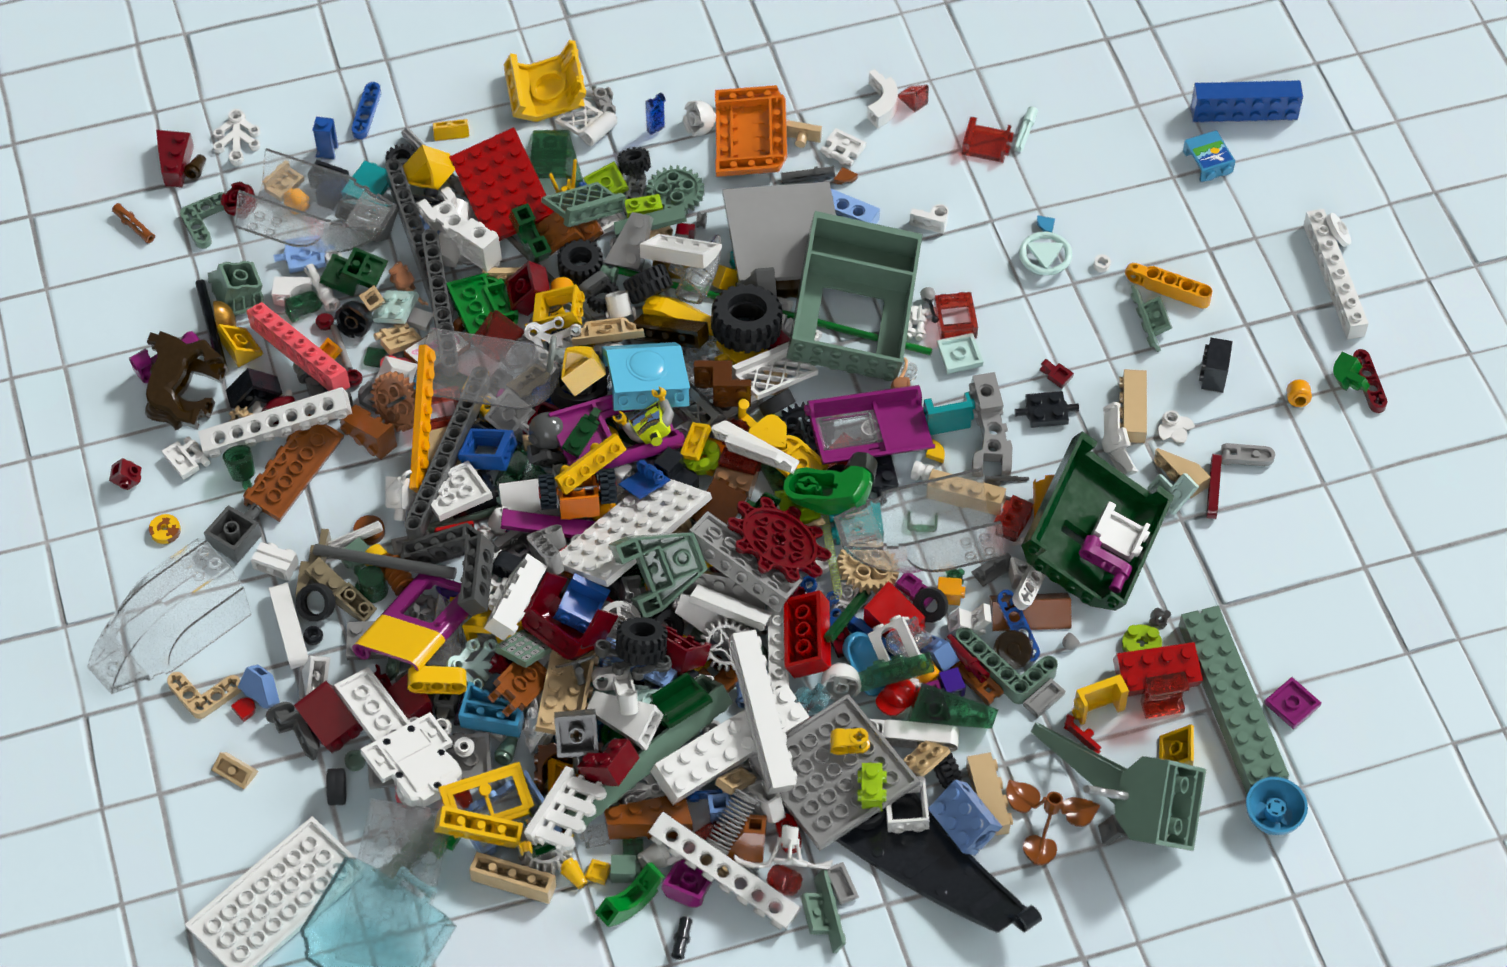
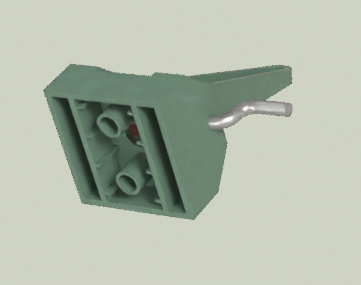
M1035 722L1031 733L1093 785H1085L1083 791L1088 794L1107 797L1114 804V816L1130 840L1194 851L1206 775L1205 768L1166 759L1142 756L1127 769Z

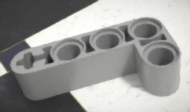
M561 525L549 526L526 537L532 557L548 566L545 570L546 573L558 575L564 571L559 549L567 544Z

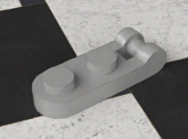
M1232 443L1221 445L1223 465L1269 466L1275 459V451L1267 446Z

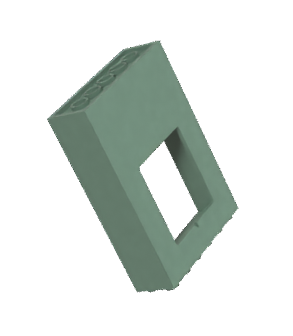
M815 211L808 233L786 359L810 363L813 366L828 367L832 370H842L851 374L856 373L866 377L880 378L885 381H893L897 378L904 358L923 234ZM823 288L835 289L884 301L876 353L814 340Z

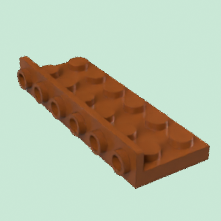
M317 424L311 426L308 430L293 432L287 437V443L278 448L275 454L276 457L268 461L263 474L259 473L252 488H247L243 495L244 505L248 507L249 504L255 503L256 506L261 507L262 512L280 522L344 439V434L327 424Z

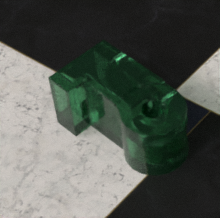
M308 291L284 299L285 313L292 323L298 321L300 316L309 312H316L322 307V302L314 291Z

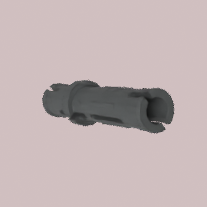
M816 166L814 169L781 172L782 184L814 179L820 181L821 178L835 177L834 166L823 168Z

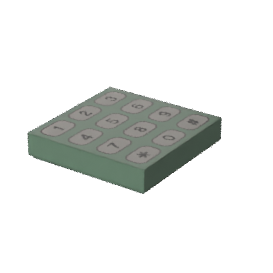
M523 630L495 646L496 653L524 668L552 652L550 647Z

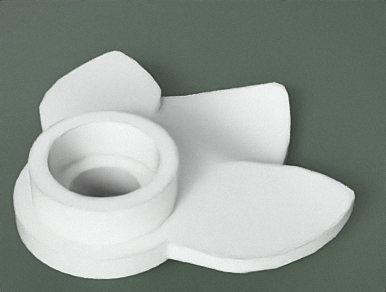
M1170 410L1163 414L1162 423L1158 427V433L1162 440H1167L1171 437L1177 443H1185L1187 440V430L1195 428V425L1190 418L1179 416L1176 411Z

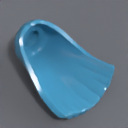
M854 632L844 640V656L850 665L857 670L861 680V688L868 696H878L891 680L900 678L901 674L894 678L886 677L868 635L862 632ZM889 656L892 665L899 663Z

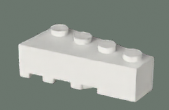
M527 554L510 574L484 629L503 641L509 635L513 636L519 627L516 624L523 618L525 614L523 611L528 607L531 601L530 598L536 591L537 585L548 566Z

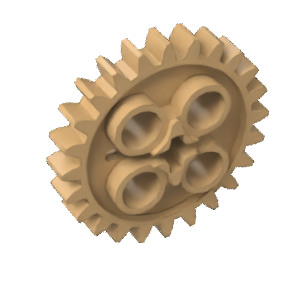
M858 541L857 545L851 542L850 547L845 545L844 550L841 549L837 558L839 574L842 575L841 580H847L846 585L852 584L853 590L859 588L860 593L866 590L867 594H870L871 591L877 594L888 581L895 585L899 575L898 561L893 560L894 555H888L889 550L883 551L882 545L877 548L875 542L871 546L868 541L865 544Z

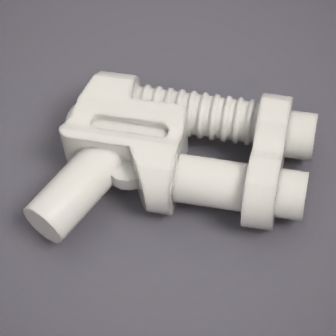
M922 305L911 307L907 332L908 340L912 339V337H916L915 339L918 341L923 340L926 334L924 326L927 324L925 316L932 315L930 308L922 310ZM917 325V329L912 328V326Z

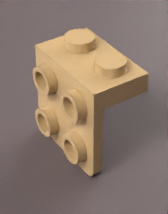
M925 740L911 754L907 755L903 761L916 776H925L950 754V750L948 747Z

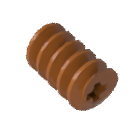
M386 554V555H384V556H390V557L401 558L399 555H394V556H393V554ZM378 566L396 596H399L414 579L408 571Z

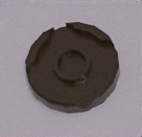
M1009 630L998 636L993 650L1013 669H1020L1026 666L1032 659L1033 644L1024 632Z

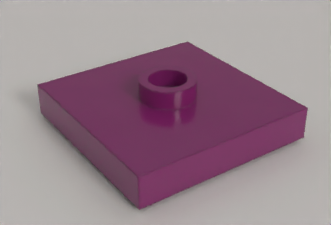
M1291 677L1266 698L1264 704L1294 730L1316 711L1322 702Z

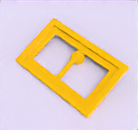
M520 762L438 787L443 805L457 809L453 797L454 794L479 787L478 791L485 798L490 816L511 821L529 815L528 810L534 806ZM512 776L522 805L494 814L488 796L491 793V786L488 783Z

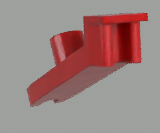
M1067 714L1064 729L1074 735L1090 750L1099 754L1102 747L1091 738L1094 735L1093 730L1087 728L1085 731L1081 730L1074 724L1075 716Z

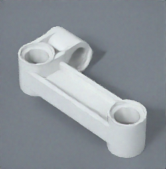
M613 666L598 667L593 670L591 677L594 687L599 691L615 690L621 714L633 715L638 712L637 691L635 690L630 668L624 669L622 675L613 674ZM601 677H605V678H606V679H605L604 681H602V682L597 681V680H598L599 678H601Z

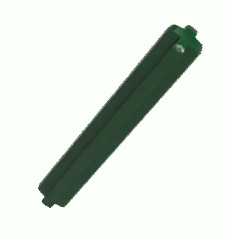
M863 590L862 593L858 592L824 634L826 642L829 643L836 640L871 596V592L870 594H867L866 590Z

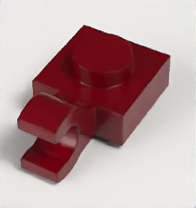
M1047 359L1041 363L1040 371L1048 374L1047 379L1061 389L1074 376L1072 371L1060 363L1055 366Z

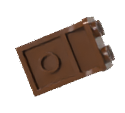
M556 743L538 745V753H534V783L543 798L544 784L548 780V760L554 758L573 765L572 757L557 758ZM598 743L599 753L604 752L603 743Z

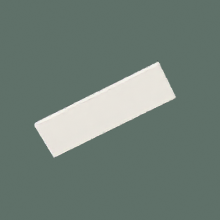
M456 198V210L469 221L474 215L472 206L466 201ZM440 231L439 242L443 266L457 267L461 254L460 248L457 247L458 243L452 239L448 241L444 238L445 234Z

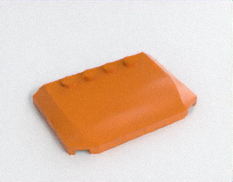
M777 85L715 90L716 177L779 172L787 159L786 99L779 92Z

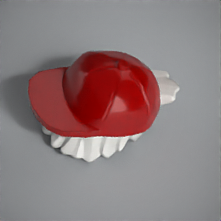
M913 676L891 680L876 697L878 709L885 716L888 715L890 719L893 717L894 719L904 718L906 713L908 714L912 710L913 703L916 700V688L920 685L919 679H913Z

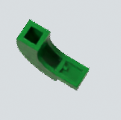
M652 862L647 863L629 887L617 895L605 897L595 911L596 915L607 927L615 926L628 920L653 899L658 893L657 887L665 876Z

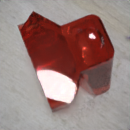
M494 310L493 313L490 312L470 342L490 359L500 363L515 341L523 336L524 330L502 313Z

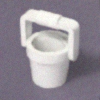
M667 837V841H669V842H674V841H676V840H673L672 838H668V837ZM652 843L650 847L638 854V861L641 863L642 869L650 862L659 869L683 859L680 855L678 858L673 855L670 856L666 845L662 844L659 846L656 843Z

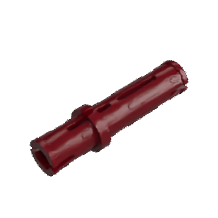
M952 634L948 635L947 638L951 641L950 645L958 659L965 665V669L968 672H972L979 682H985L986 679L983 676L988 679L990 676L989 672L980 665V661L976 657L974 658Z

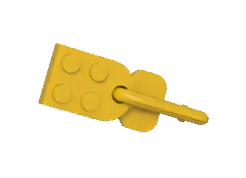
M746 399L739 400L738 419L749 428L748 433L799 460L795 470L805 467L818 470L828 469L829 464L822 465L820 456L801 439L792 435H786L787 425L778 416L770 414L756 422L746 413L749 402ZM776 468V469L779 470L786 478H787V476L790 474L789 472H786V471H783V470H780V469Z

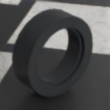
M561 368L553 373L550 380V398L559 409L607 396V378L605 375L592 384L596 390L584 396L570 395L561 389L565 385L561 379Z

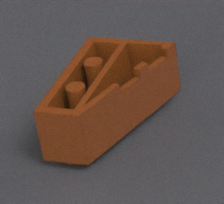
M356 404L351 407L352 414L347 415L344 419H339L341 431L345 435H350L359 446L363 445L370 455L376 456L380 460L397 447L394 425L382 423L383 420L380 417L376 419L371 417V412Z

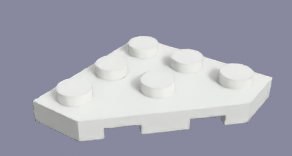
M466 461L450 469L449 477L441 485L438 491L439 495L436 500H433L431 507L439 521H442L493 499V496L470 462Z

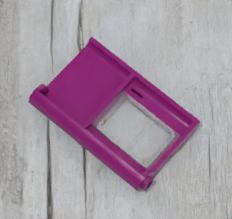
M919 385L809 400L807 405H804L805 415L809 416L822 465L849 461L853 453L865 452L873 457L935 448L922 408V392Z

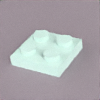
M387 290L383 296L386 303L376 309L373 321L375 323L405 324L420 297L417 291Z
M973 333L937 340V347L947 374L983 366V359Z

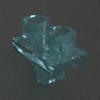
M818 683L812 691L808 687H800L796 691L797 701L801 704H807L804 707L807 714L810 711L817 714L828 705L831 695L822 691L824 685Z

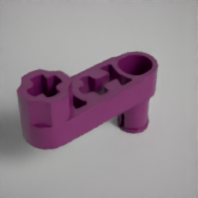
M1087 535L1080 548L1079 555L1088 562L1113 574L1114 578L1109 589L1114 593H1120L1125 580H1128L1132 566L1100 548L1102 545L1100 538L1094 535Z

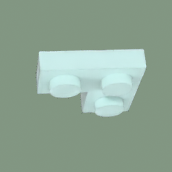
M1183 473L1174 485L1162 474H1159L1147 487L1151 491L1160 485L1174 495L1168 509L1171 515H1175L1199 488L1186 473Z

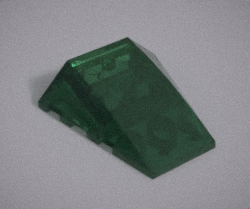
M533 130L526 153L538 178H550L549 174L551 173L554 178H566V182L567 179L571 180L573 160H577L569 130ZM578 160L576 168L575 187L578 186L580 182H584L578 164Z

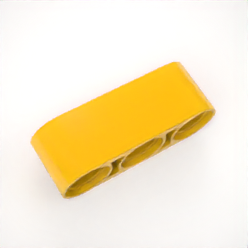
M414 666L408 669V690L413 693L462 694L467 690L466 670L461 667L423 666L420 671H417Z

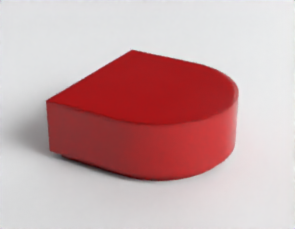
M247 697L241 698L231 705L232 710L243 722L253 716L256 711L254 701Z

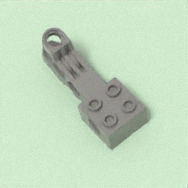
M991 372L974 375L971 383H969L968 392L970 398H973L975 402V409H973L974 419H976L977 425H980L983 443L982 450L975 452L973 455L972 475L982 476L983 461L1001 462V476H1011L1013 447L1011 440L1007 441L1006 439L1007 424H1002L1001 415H1003L1004 405L996 374ZM990 431H995L997 434L993 435ZM989 448H994L996 452L990 451Z

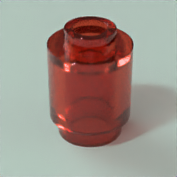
M716 821L709 822L694 832L704 841H706L707 837L716 842L718 841L710 836L709 833L721 839V836L714 833L711 829L724 835L723 832L714 827L716 825L722 829Z

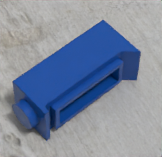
M316 116L312 128L317 148L315 157L335 160L334 148L338 149V140L334 118Z

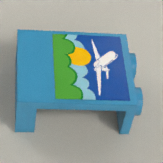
M1217 130L1184 141L1183 153L1185 156L1192 155L1201 170L1200 182L1210 181L1214 178L1233 173L1236 161Z

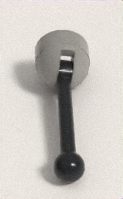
M931 287L923 288L920 292L921 299L924 303L929 304L932 314L931 321L937 323L939 318L935 315L932 304L936 296L935 291Z

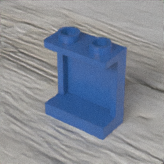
M574 573L553 619L578 630L580 633H585L597 610L602 609L610 590Z

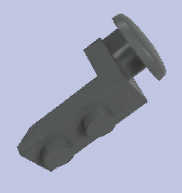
M281 702L272 706L266 713V720L270 723H275L279 734L293 730L305 755L312 761L316 760L320 750L318 740L313 738L312 729L300 713L294 711L295 707L293 704Z

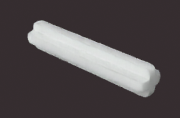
M376 521L328 542V546L345 548L358 537L364 540L382 532L383 527L379 521Z

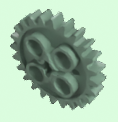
M670 165L669 170L663 167V172L657 170V176L652 174L651 179H648L646 194L647 196L659 194L663 209L684 204L686 214H688V209L694 211V205L699 207V201H703L704 183H702V178H698V173L693 174V169L686 171V166L680 169L679 165H677L676 169H673Z

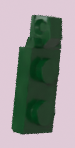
M594 407L590 415L584 414L563 444L562 449L576 458L580 457L598 429L600 422L597 419L600 416L601 410Z

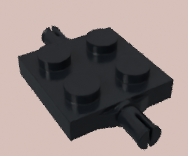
M1063 391L1025 394L1026 408L1014 410L1015 417L1027 416L1030 420L1031 428L1069 424L1068 412L1079 411V403L1067 404Z
M891 455L874 457L877 461V470L871 492L877 493L879 502L881 500L882 502L886 501L884 491L898 489L899 484Z

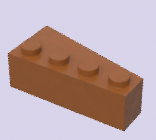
M667 796L608 807L604 812L609 840L636 839L637 837L651 839L652 836L649 834V831L662 812L693 832V823L686 798L672 805ZM674 831L669 832L667 835L668 838L676 839L678 836Z

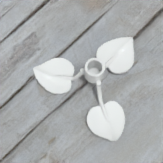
M782 826L781 837H778L777 844L769 861L754 863L740 859L736 855L734 857L736 863L747 868H767L771 866L772 862L782 865L793 864L794 866H804L813 869H829L833 860L822 863H809L802 860L799 846L800 839H798L799 828L792 826ZM781 843H783V848H788V859L774 858ZM795 846L798 860L792 857V849H795Z

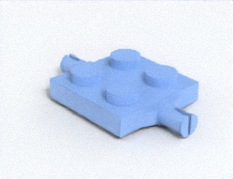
M320 234L284 240V253L274 255V261L286 260L290 273L304 271V267L308 264H313L316 269L326 267V253L330 250H336L335 244L324 246Z

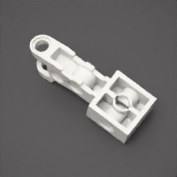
M449 187L439 191L444 202L434 207H431L426 199L416 203L419 214L428 226L436 232L439 230L444 233V238L448 241L452 239L457 242L461 255L484 271L488 272L502 260L498 234L495 231H490L483 223L477 222L473 218L468 221L462 217L456 210V196Z

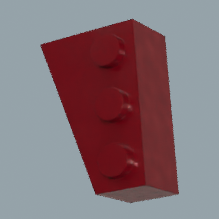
M156 130L164 185L182 188L186 177L185 166L190 162L194 148L191 133Z

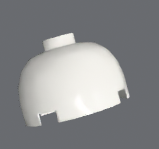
M703 101L688 102L684 107V110H687L686 115H683L684 126L688 134L692 132V136L695 137L709 133L716 120V114L712 107Z
M845 663L833 664L822 674L821 691L825 693L826 698L833 701L839 700L846 694L854 698L861 691L860 676L851 665Z

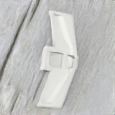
M1113 402L1103 407L1104 437L1102 439V446L1115 468L1126 476H1130L1139 471L1135 468L1125 448L1131 445L1126 428H1120L1119 408L1121 405L1118 402Z

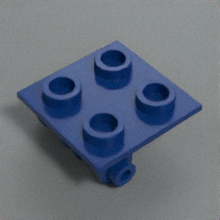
M639 460L636 463L638 472L618 485L638 499H641L671 480L661 470H657L653 465L647 464L645 460Z

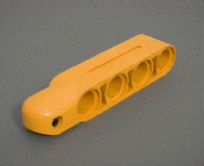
M1130 263L1125 269V275L1130 282L1141 285L1150 291L1202 309L1210 305L1213 290L1209 285L1155 266L1147 267L1138 263Z

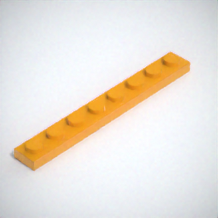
M426 344L419 345L414 409L410 469L412 474H410L409 488L416 493L419 491L429 466V433L431 431L432 387L435 376L434 361L436 355L435 351Z

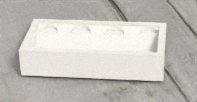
M658 234L640 244V258L704 269L717 257L722 244Z
M538 479L499 484L502 507L535 513L539 510L545 515L561 517L557 493V509L541 510Z

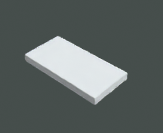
M699 584L692 592L688 601L691 604L761 631L764 630L772 614L769 611Z

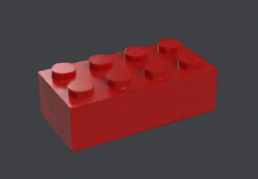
M820 590L790 597L784 603L785 669L794 679L824 672L831 666V643L826 642L824 634L830 628L829 600Z
M1195 642L1117 653L1113 658L1116 675L1121 674L1129 689L1128 696L1196 687L1203 681Z

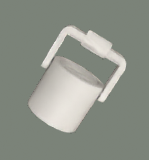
M616 291L605 295L608 312H605L606 319L625 317L632 313L634 321L637 319L635 307L631 306L628 291Z

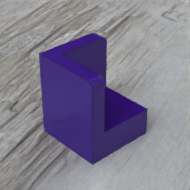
M958 667L939 672L938 680L941 689L944 688L947 694L959 692L960 697L965 696L966 686Z

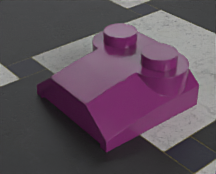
M681 859L673 865L662 883L661 890L669 899L688 907H699L702 905L704 896L712 882L702 876V870L697 867L693 870L685 864V859Z

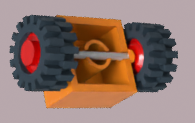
M614 468L600 469L598 471L599 483H596V477L592 475L567 495L562 493L558 484L557 487L555 486L554 474L538 475L541 510L557 509V493L561 520L600 516L599 490L601 504L617 503V483Z

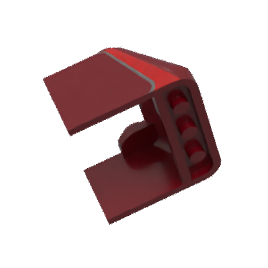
M547 572L526 608L521 624L524 629L563 658L575 661L594 650L596 641L606 640L619 616L598 609L584 634L553 619L562 600L558 596L568 579Z

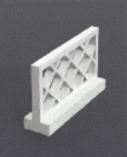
M789 342L732 365V379L754 378V381H751V395L759 400L817 375L818 369L810 363L786 359ZM783 365L784 368H777V366ZM787 366L797 367V370H790L786 368ZM800 368L808 369L809 371H800ZM764 370H765V371H770V372H769V375L761 374V373H763ZM772 372L783 373L782 377L771 375ZM785 373H787V375H793L796 377L786 378ZM756 380H767V383L756 382ZM770 381L781 382L777 385L769 384ZM755 387L763 388L765 390L758 392L755 390Z

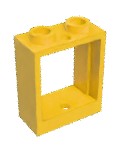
M575 284L535 293L532 322L541 325L559 316L564 320V325L561 329L571 327L573 324L581 325V319L584 314L583 302L585 301L583 291H580ZM572 302L571 312L549 316V308L551 306ZM556 320L555 324L561 325L562 322L560 320ZM552 328V329H549V330H547V331H545V332L554 331V330H558V329Z

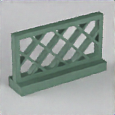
M595 182L544 196L541 202L563 217V224L565 226L571 227L623 212L626 196L622 193L614 194L600 183Z

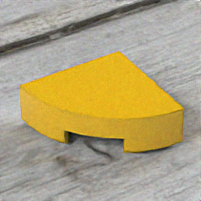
M932 439L935 448L927 450L926 458L944 463V448L939 442Z

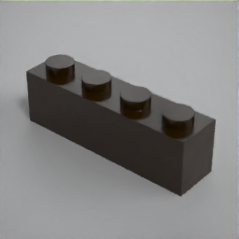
M642 314L633 322L636 324V329H644V337L634 338V340L653 343L676 342L682 347L697 349L701 348L709 340L708 322Z

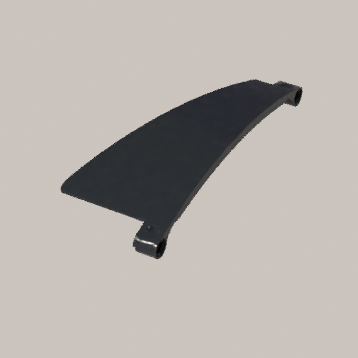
M907 793L891 803L892 820L923 818L921 799L916 793ZM885 809L884 819L876 828L863 830L855 827L836 840L845 848L906 887L955 914L996 933L1001 932L1011 924H1014L1025 933L1042 921V916L1033 905L1028 907L1023 905L972 855L963 853L929 809V829L924 831L888 832Z

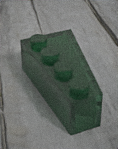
M919 683L907 721L992 729L999 709L925 683Z

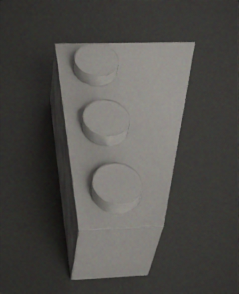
M632 212L603 263L642 272L645 259L640 258V244L649 239L653 218L650 215Z

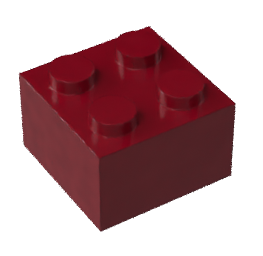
M528 261L506 280L511 310H518V313L526 316L534 312L535 293L550 290L546 267Z

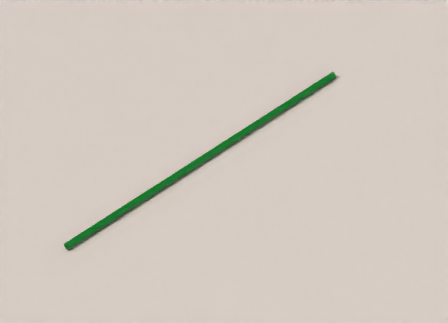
M616 266L619 268L620 275L632 277L640 273ZM672 281L673 286L671 288L712 299L719 295L718 292ZM782 309L783 314L787 315L788 319H793L794 312ZM821 319L817 321V326L878 342V334ZM906 342L905 349L931 356L932 348Z

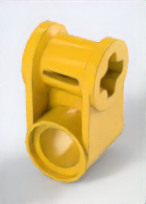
M863 728L833 729L830 732L831 753L844 755L867 752L870 748L868 732Z

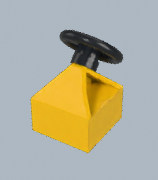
M421 145L402 166L408 184L424 189V195L413 194L415 201L419 202L426 199L433 206L444 202L438 199L437 196L438 189L455 171L449 158L450 153Z

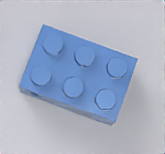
M954 780L928 807L936 820L965 854L976 856L980 851L979 849H982L995 836L996 832L1002 828V825L969 784L959 780Z

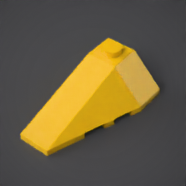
M653 295L647 298L642 307L644 314L708 322L709 336H713L711 316L677 298Z

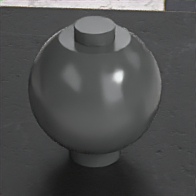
M550 412L540 413L532 419L529 425V442L539 449L554 450L560 446L557 441V435L563 430V422L558 417H549L548 413Z

